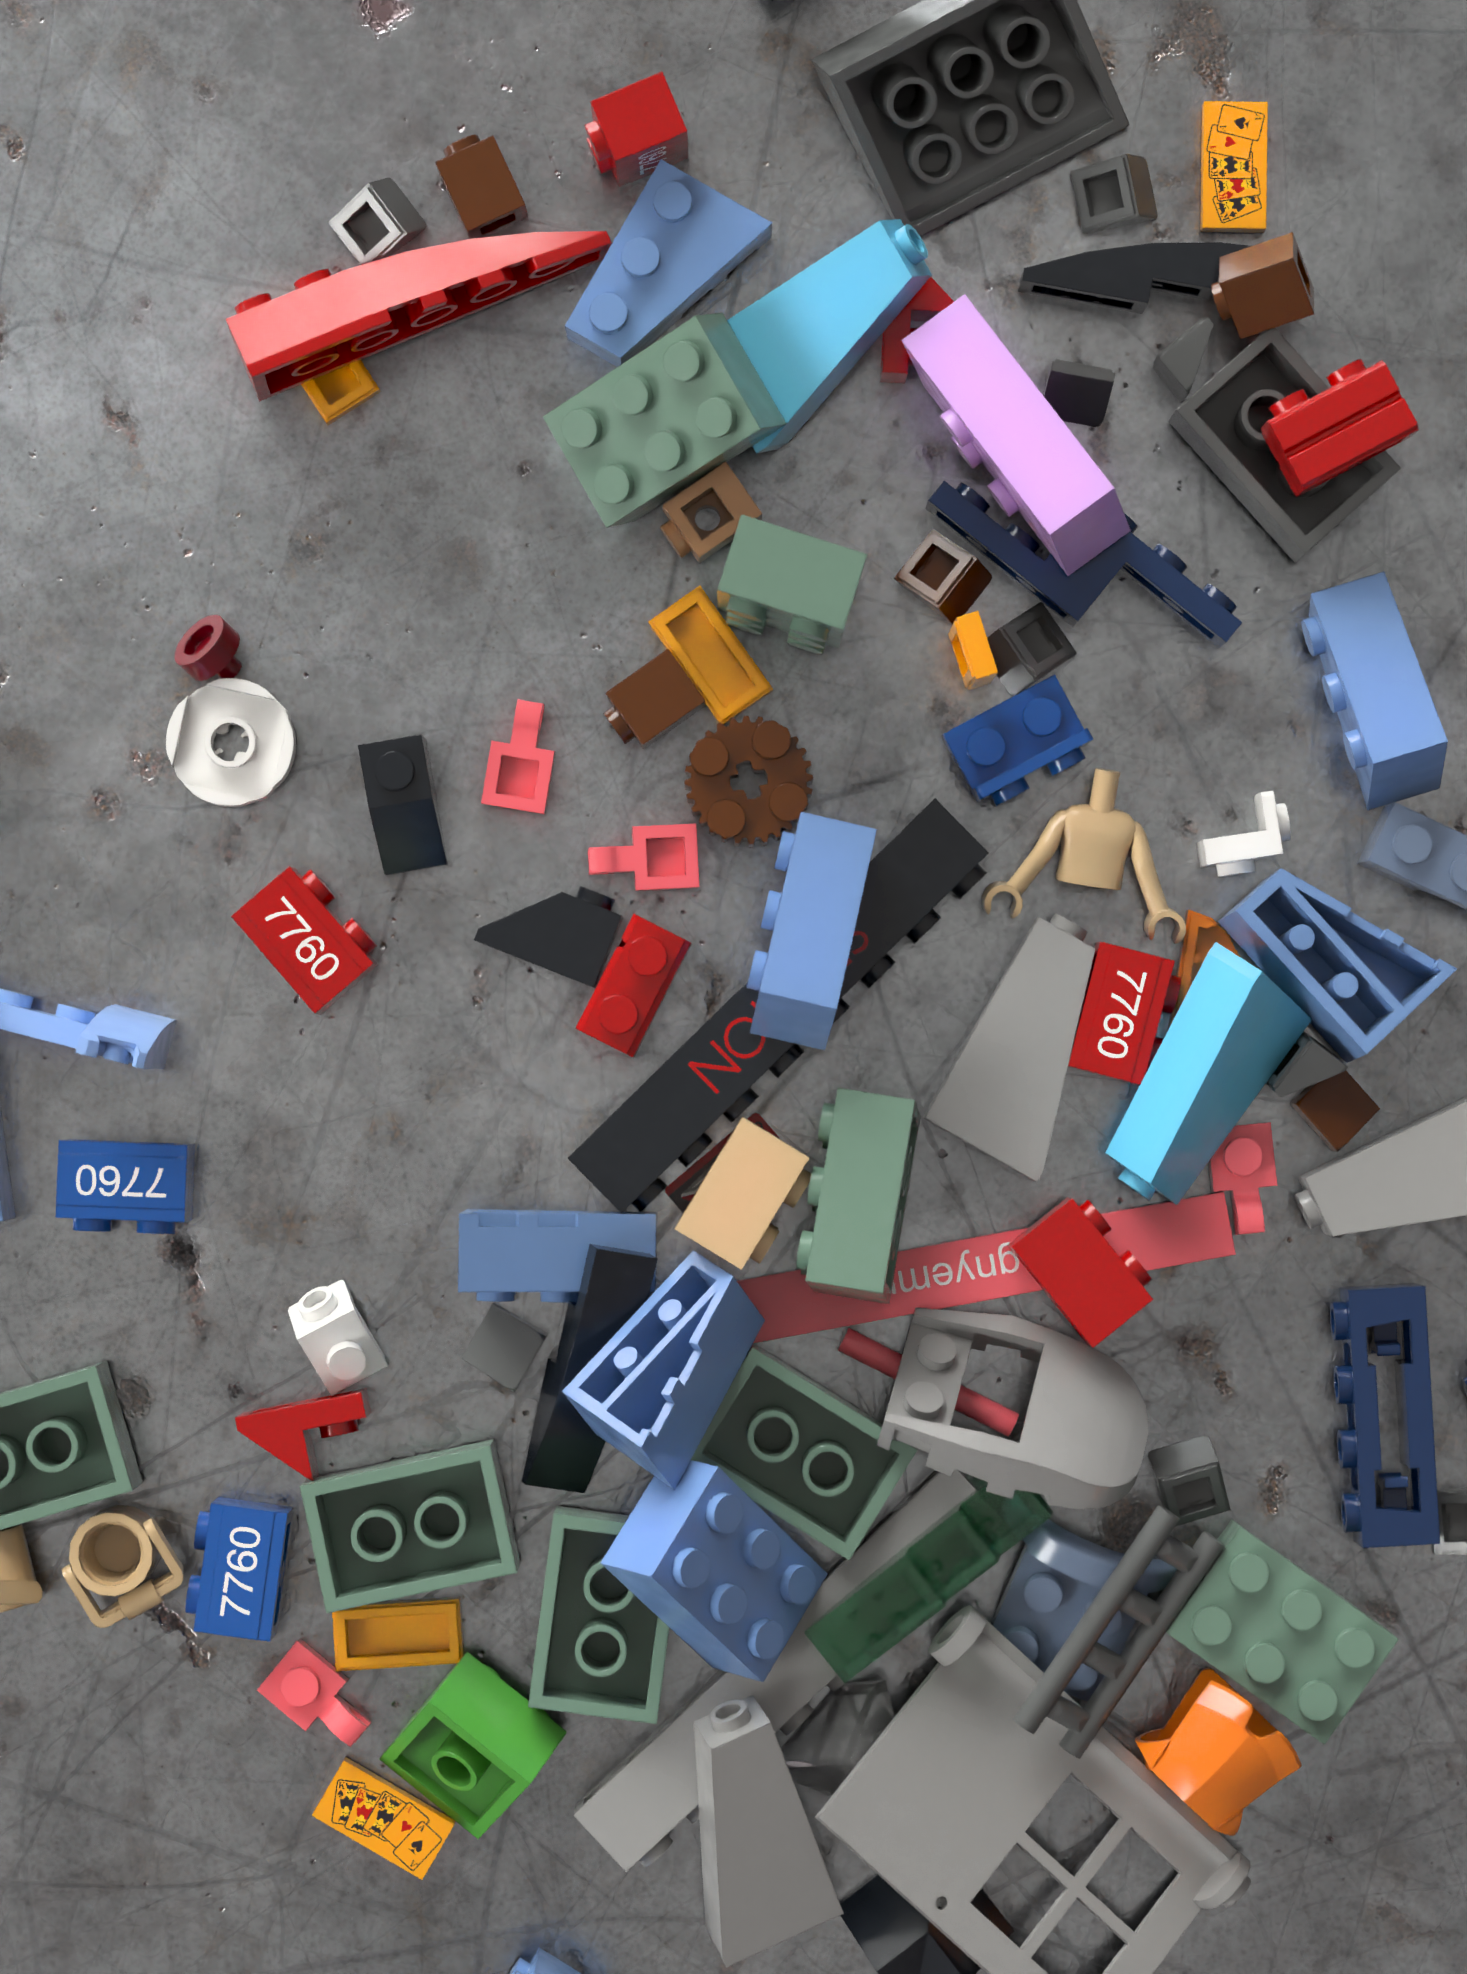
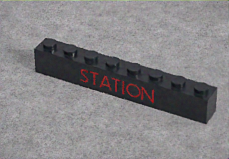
M936 798L869 863L833 1023L850 1008L842 997L859 980L869 989L894 965L895 961L889 956L888 952L905 935L915 944L941 918L933 908L950 891L961 899L987 873L979 863L989 852ZM748 982L568 1157L574 1166L620 1213L630 1204L639 1212L646 1208L667 1187V1184L659 1176L676 1159L687 1167L713 1142L705 1131L722 1114L732 1123L759 1097L752 1090L751 1086L768 1069L778 1078L805 1052L798 1044L750 1033L759 991L748 989Z

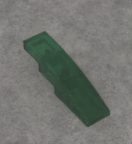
M985 1482L809 1626L804 1632L841 1680L844 1683L848 1682L946 1607L949 1599L998 1563L1002 1554L1050 1519L1053 1510L1041 1495L1015 1490L1012 1499L986 1492L988 1482Z

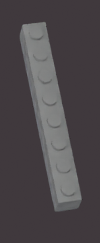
M954 1469L950 1477L933 1470L865 1534L850 1560L841 1556L825 1571L827 1573L826 1578L764 1682L719 1670L575 1805L573 1816L625 1872L638 1861L645 1868L651 1865L672 1844L673 1840L668 1836V1833L685 1817L692 1824L699 1820L694 1721L709 1715L721 1703L730 1700H743L753 1695L770 1720L775 1733L779 1729L786 1736L792 1733L813 1712L814 1709L808 1702L826 1685L834 1692L845 1684L860 1668L861 1665L855 1658L872 1642L879 1648L886 1645L907 1624L902 1614L919 1598L926 1604L933 1601L954 1580V1577L948 1571L966 1554L972 1560L977 1559L998 1540L1001 1533L995 1527L1003 1520L1000 1512L961 1471Z

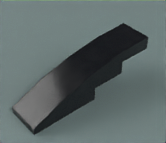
M1222 242L1149 243L1088 251L1024 268L1018 292L1143 314L1149 303L1151 290L1210 300L1213 295L1211 284L1217 282L1219 277V257L1251 246Z
M589 1244L577 1302H568L557 1358H548L522 1477V1483L525 1485L579 1493L586 1492L606 1441L594 1433L562 1391L647 1301L657 1264V1258L653 1255Z

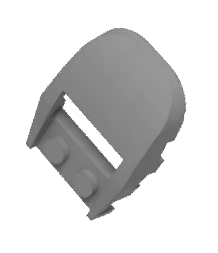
M915 1308L877 1446L889 1451L892 1439L906 1443L929 1453L925 1466L950 1477L954 1469L988 1482L986 1492L1012 1499L1015 1490L1044 1494L1048 1505L1080 1510L1098 1509L1118 1502L1134 1486L1143 1460L1149 1424L1142 1395L1126 1370L1107 1355L1078 1340L1012 1315ZM987 1344L1021 1350L1022 1358L1039 1362L1019 1442L980 1431L950 1426L971 1349L985 1351Z

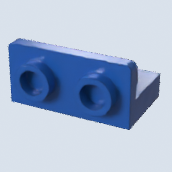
M1055 674L947 731L941 736L976 802L978 803L991 796L996 806L1030 789L1025 777L1047 766L1051 775L1055 776L1086 759L1081 747L1093 740L1088 728H1083Z

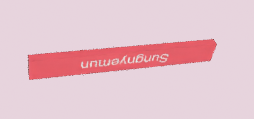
M1223 1191L1182 1198L1177 1205L1171 1201L1101 1213L1112 1229L1103 1236L1119 1257L1129 1250L1146 1271L1236 1255ZM1029 1227L899 1250L890 1304L814 1292L805 1281L806 1275H801V1269L736 1280L765 1319L753 1343L914 1314L915 1308L943 1309L1041 1291L1043 1289L1007 1246Z

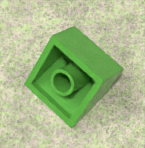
M466 1652L426 1699L379 1760L474 1837L479 1839L532 1783L567 1732L555 1723L543 1709L528 1707L529 1701L503 1681L493 1668L482 1664L469 1652Z

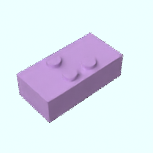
M965 294L902 339L924 388L943 411L940 418L952 434L951 441L972 469L981 463L994 478V481L988 484L987 488L1008 517L1019 511L1067 576L1131 531L1113 485Z

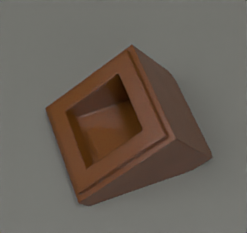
M932 529L894 579L942 618L953 624L956 617L966 614L990 583L992 575L977 557Z
M1346 1070L1338 1075L1308 1086L1289 1103L1330 1150L1335 1152L1343 1148L1380 1110L1377 1104Z

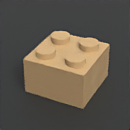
M742 1116L677 1222L675 1230L741 1270L749 1258L760 1264L779 1233V1228L770 1222L782 1203L794 1208L810 1182L811 1173L804 1169L809 1157Z

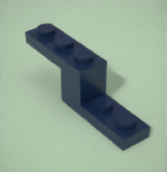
M944 480L927 502L925 509L1040 602L1042 601L1045 606L1072 628L1120 569L1218 648L1222 647L1242 624L1232 614L1237 606L1229 597L1211 584H1206L1203 589H1200L1183 575L1187 565L1176 554L1159 543L1152 550L1133 534L1138 526L1126 514L1125 517L1131 531L1067 576L1051 553L1045 561L1035 554L1040 545L1023 529L1013 523H1010L1004 529L985 514L990 508L989 503L966 484L961 482L954 489Z

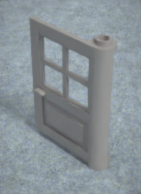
M971 1605L965 1606L955 1613L936 1634L929 1646L928 1653L938 1663L815 1816L820 1823L987 1974H1048L1031 1957L1076 1899L1125 1943L1102 1974H1153L1201 1909H1213L1221 1904L1226 1908L1234 1905L1246 1893L1251 1883V1879L1247 1876L1251 1867L1250 1861L1216 1830H1212L1196 1812L1152 1771L1148 1770L1140 1760L1103 1726L1080 1759L1074 1757L1059 1745L1069 1730L1063 1725L1045 1717L1035 1734L1019 1726L1013 1718L1044 1672ZM1062 1692L1061 1696L1076 1703L1066 1692ZM1070 1774L1119 1818L1075 1876L1071 1875L1025 1833ZM1129 1829L1178 1872L1135 1931L1128 1927L1086 1888L1087 1884ZM1015 1844L1065 1888L1020 1948L970 1903Z

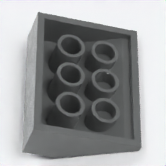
M922 0L811 59L835 113L891 219H901L904 225H911L920 236L1130 125L1077 0Z

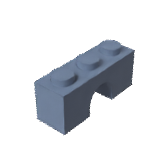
M1397 802L1384 806L1357 864L1409 889L1428 892L1467 910V835Z

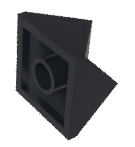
M877 1873L840 1901L844 1913L840 1916L878 1974H976L981 1969ZM981 1888L970 1903L1009 1938L1014 1932V1928L985 1890Z

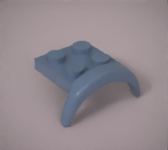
M1015 1491L1012 1499L1006 1497L1004 1503L1005 1514L1015 1532L1026 1544L991 1625L1040 1670L1045 1672L1124 1556V1553L1102 1547L1065 1530L1034 1509L1021 1492ZM1153 1559L1134 1586V1589L1146 1596L1148 1593L1163 1590L1177 1569L1161 1559ZM1118 1610L1097 1642L1120 1654L1136 1619ZM1082 1663L1064 1689V1692L1088 1702L1105 1675Z

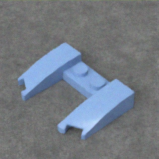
M0 988V1029L76 1048L75 1053L94 1058L96 1056H103L105 1059L124 1064L133 1063V1067L140 1069L165 1068L177 1022L175 1019L117 1004L106 1006L96 1014L95 1012L58 1003L56 1014L54 1015L31 1009L33 996Z

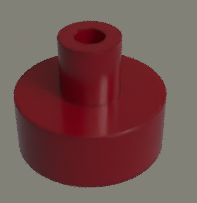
M219 615L207 616L195 623L183 635L175 650V661L197 681L207 680L216 674L221 679L234 678L242 667V663L234 656L240 644V636Z

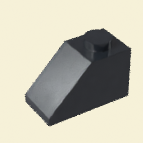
M420 734L358 745L369 812L384 874L392 875L448 865L427 740Z
M580 886L576 897L561 892L478 928L474 940L596 988L622 923L623 916L611 911L615 899Z

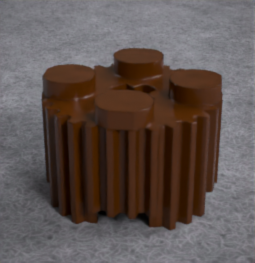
M744 716L741 723H738L733 717L730 718L729 726L725 727L721 722L718 723L716 733L710 730L706 731L705 738L698 740L693 751L690 752L689 761L691 765L686 766L685 773L691 778L684 780L685 790L691 791L686 794L688 804H694L691 808L693 816H701L699 819L700 826L708 825L709 834L711 836L720 835L721 842L726 843L731 838L734 839L735 846L739 847L742 842H747L749 848L754 847L755 841H760L762 846H767L768 838L772 837L777 842L781 839V831L791 832L793 828L791 822L798 823L800 813L807 810L809 805L807 798H811L813 790L807 787L812 785L813 775L807 773L811 769V761L803 760L806 757L807 751L805 748H797L799 739L796 736L791 738L788 728L774 720L763 722V717L758 716L755 722H751L749 716ZM751 766L754 774L764 773L767 784L759 785L760 796L754 799H747L744 790H732L730 779L739 778L737 769L741 767Z

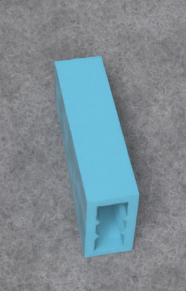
M901 219L880 220L727 320L787 423L753 445L752 447L756 454L777 450L789 443L932 276L924 261L928 257L925 243L911 225H904Z
M1217 942L1207 953L1105 1152L1125 1168L1118 1179L1148 1201L1157 1191L1175 1205L1180 1202L1312 1021L1261 970Z

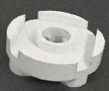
M223 678L207 683L206 686L197 689L177 705L167 728L166 750L177 777L192 794L218 806L241 807L269 798L275 792V789L286 779L295 758L296 735L287 709L268 690L244 679ZM230 725H238L245 730L241 737L249 738L248 749L246 752H237L234 761H225L219 757L223 749H214L216 734H227Z

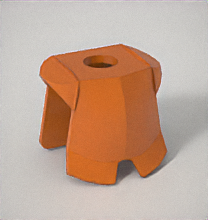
M1205 1668L1200 1671L1163 1728L1151 1730L1135 1738V1742L1144 1757L1145 1767L1155 1773L1212 1830L1229 1836L1237 1834L1243 1808L1302 1766L1295 1749L1284 1734L1279 1732L1250 1702L1244 1699L1211 1668Z

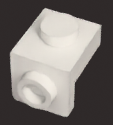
M1273 791L1260 792L1254 795L1258 832L1210 838L1197 842L1200 868L1216 866L1218 877L1256 872L1254 860L1276 857L1283 854L1282 842L1290 841L1291 839L1290 821L1286 804H1276Z
M343 1280L337 1281L328 1287L322 1286L312 1289L298 1303L289 1307L288 1313L296 1338L331 1396L388 1366L382 1350L355 1307L350 1290Z

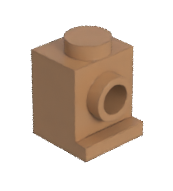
M725 461L663 504V512L669 521L660 526V529L681 558L692 552L700 564L733 541L741 514L762 521V512ZM706 508L716 511L720 517L718 526L709 531L700 529L695 522L697 513Z

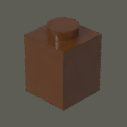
M470 135L455 141L443 150L446 157L436 161L435 164L469 239L486 237L528 217L525 202L493 135L481 141L478 135Z
M1293 232L1219 257V281L1211 284L1213 298L1221 319L1224 321L1233 318L1240 339L1314 315V287Z
M667 649L605 693L613 707L603 714L624 744L636 738L644 750L705 707L706 703L673 654Z

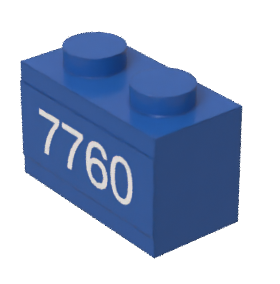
M59 1140L56 1218H73V1230L106 1232L111 1231L112 1220L137 1221V1233L175 1234L176 1222L192 1220L195 1144Z
M218 1497L211 1503L210 1512H199L194 1549L204 1550L201 1576L191 1575L185 1606L186 1613L196 1614L194 1632L268 1642L273 1639L277 1634L294 1507Z

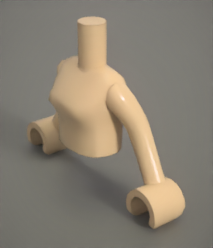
M1095 768L1089 804L1072 805L1066 810L1056 811L1048 821L1036 845L1008 882L995 881L989 884L982 894V906L989 915L993 897L1003 891L1011 893L1013 903L1010 908V916L1012 919L1017 917L1023 907L1021 895L1050 861L1060 841V856L1055 876L1056 880L1097 888L1121 890L1125 862L1131 849V859L1135 874L1149 910L1144 921V930L1148 938L1153 940L1156 923L1164 917H1171L1175 921V928L1172 934L1174 944L1182 941L1186 934V924L1183 918L1167 905L1154 865L1148 838L1142 825L1134 821L1130 814L1114 808L1120 772L1110 769Z

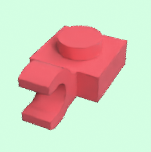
M517 699L511 742L504 743L491 740L481 804L540 814L546 813L556 751L537 748L545 704Z
M696 823L632 826V846L590 847L588 849L589 875L634 872L635 891L699 888Z
M1271 1122L1234 1126L1208 1162L1211 1193L1230 1191L1235 1235L1265 1232L1259 1188L1277 1186Z
M301 1638L296 1641L257 1689L261 1695L304 1731H307L319 1717L328 1729L349 1747L358 1740L372 1723L360 1711L338 1695V1692L347 1683L349 1678L342 1672L336 1671V1667Z

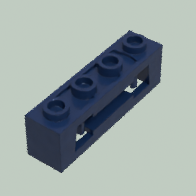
M1417 1283L1339 1287L1340 1302H1331L1330 1325L1333 1340H1342L1344 1366L1334 1367L1336 1403L1346 1404L1347 1430H1338L1337 1434L1338 1459L1341 1469L1350 1468L1351 1494L1341 1495L1343 1530L1345 1533L1353 1532L1354 1542L1362 1548L1440 1544L1426 1287ZM1401 1321L1403 1359L1394 1360L1400 1463L1406 1464L1409 1468L1411 1506H1407L1406 1498L1408 1477L1402 1476L1401 1472L1378 1473L1381 1503H1376L1374 1471L1382 1470L1376 1365L1368 1362L1366 1328L1371 1327L1372 1329L1371 1354L1377 1353V1356L1400 1355L1401 1348L1397 1341V1322Z

